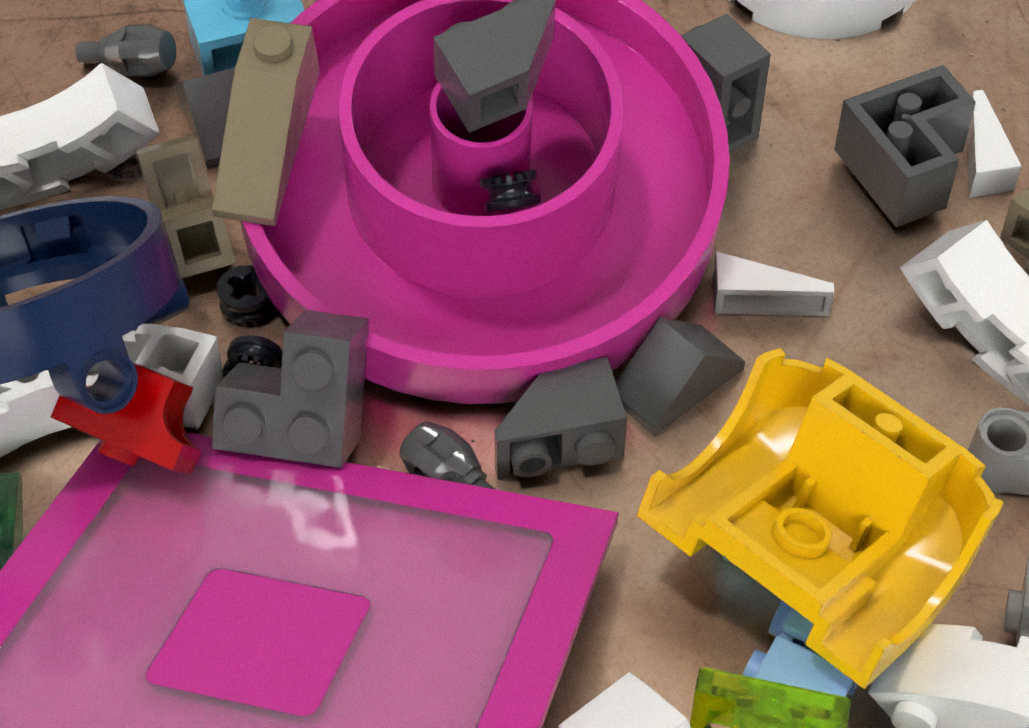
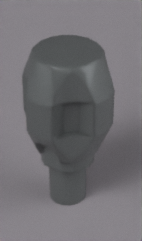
M130 24L111 33L108 37H102L100 41L78 42L75 53L80 64L103 63L111 69L131 78L153 77L171 69L175 64L177 50L174 37L169 31L151 24Z
M429 421L422 422L407 435L400 447V457L410 474L495 489L486 481L487 474L482 471L481 465L470 444L450 428Z

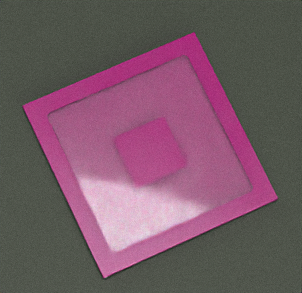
M186 433L187 437L195 446L202 449L192 474L172 471L142 457H139L134 467L99 453L97 450L102 441L100 439L0 570V728H542L616 530L619 512L345 462L339 468L212 449L213 437Z

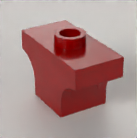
M133 362L138 376L137 388L131 401L117 412L110 414L97 413L67 400L61 395L59 396L50 418L101 439L102 441L97 450L99 453L134 467L139 457H142L172 471L192 474L202 449L195 446L187 437L183 426V414L194 387Z

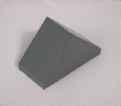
M235 67L185 80L175 85L176 94L191 131L197 137L207 169L219 166Z
M660 317L616 381V385L624 410L655 436L744 369L745 361L701 324Z

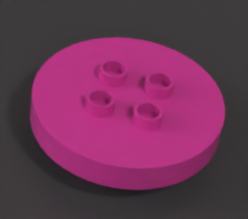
M317 0L300 13L291 24L312 27L320 73L276 226L240 221L248 255L258 279L275 307L290 325L304 310L369 318L368 335L365 343V379L401 393L430 400L463 404H501L519 401L540 373L566 368L586 360L608 357L611 369L614 370L633 358L660 317L675 320L689 303L702 281L713 254L728 189L730 164L728 133L721 104L713 84L698 57L681 35L659 13L642 0H556L554 38L527 109L471 133L466 129L434 75L433 37L444 33L457 23L472 22L499 11L514 0ZM536 170L537 178L532 182V189L534 192L540 193V203L508 210L485 212L484 203L489 199V192L487 189L481 188V178L502 174L503 180H505L504 173L510 172V175L514 178L513 172Z

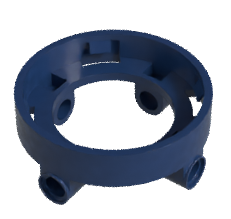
M102 196L55 202L1 215L0 384L48 370L54 388L65 399L102 414H110L121 410L133 398L138 382L135 365L129 358L122 336L130 331H136L141 324L159 325L186 312L189 307L188 293L181 278L159 208L153 203L140 198ZM74 279L54 289L8 305L5 298L7 294L30 287ZM98 363L99 374L97 380L87 389L86 378L88 372Z

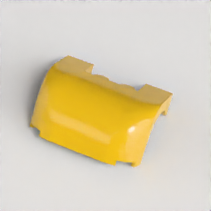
M781 348L765 352L756 358L737 405L711 443L681 470L671 474H665L658 470L651 475L636 516L690 557L708 544L767 588L788 606L814 624L805 645L865 689L921 636L950 600L973 563L1004 501L995 498V495L981 477L986 465L967 449L866 380L827 357L823 367H819L797 359H784L785 352Z

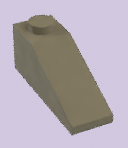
M250 18L234 70L212 205L214 217L276 226L320 73L311 26Z

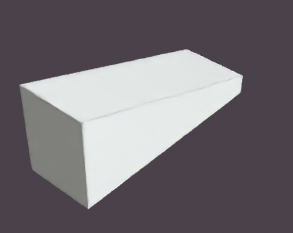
M983 90L973 91L971 97L976 101L967 134L969 198L1014 191L1021 164Z
M716 251L713 271L715 314L830 316L834 297V283Z

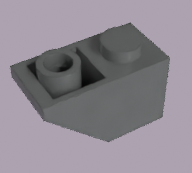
M514 0L499 11L472 22L457 23L444 33L433 37L434 75L469 133L527 109L554 38L556 0Z
M608 357L586 360L566 368L538 375L494 431L497 479L513 476L534 477L547 470L579 464L588 466L599 465L612 458L624 456L627 416Z

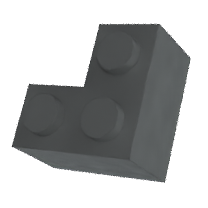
M728 14L704 25L696 26L689 32L681 35L698 57L713 84L722 107L727 128L729 153L759 138L771 54Z
M944 65L932 68L843 100L834 150L895 227L902 226L947 208L959 163V158L955 154L964 150L976 101Z
M304 310L284 331L282 369L238 363L215 386L212 449L341 468L360 442L366 365L365 343L368 335L369 318Z

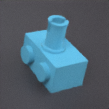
M183 0L190 42L203 76L236 66L250 18L291 23L305 10L301 0Z

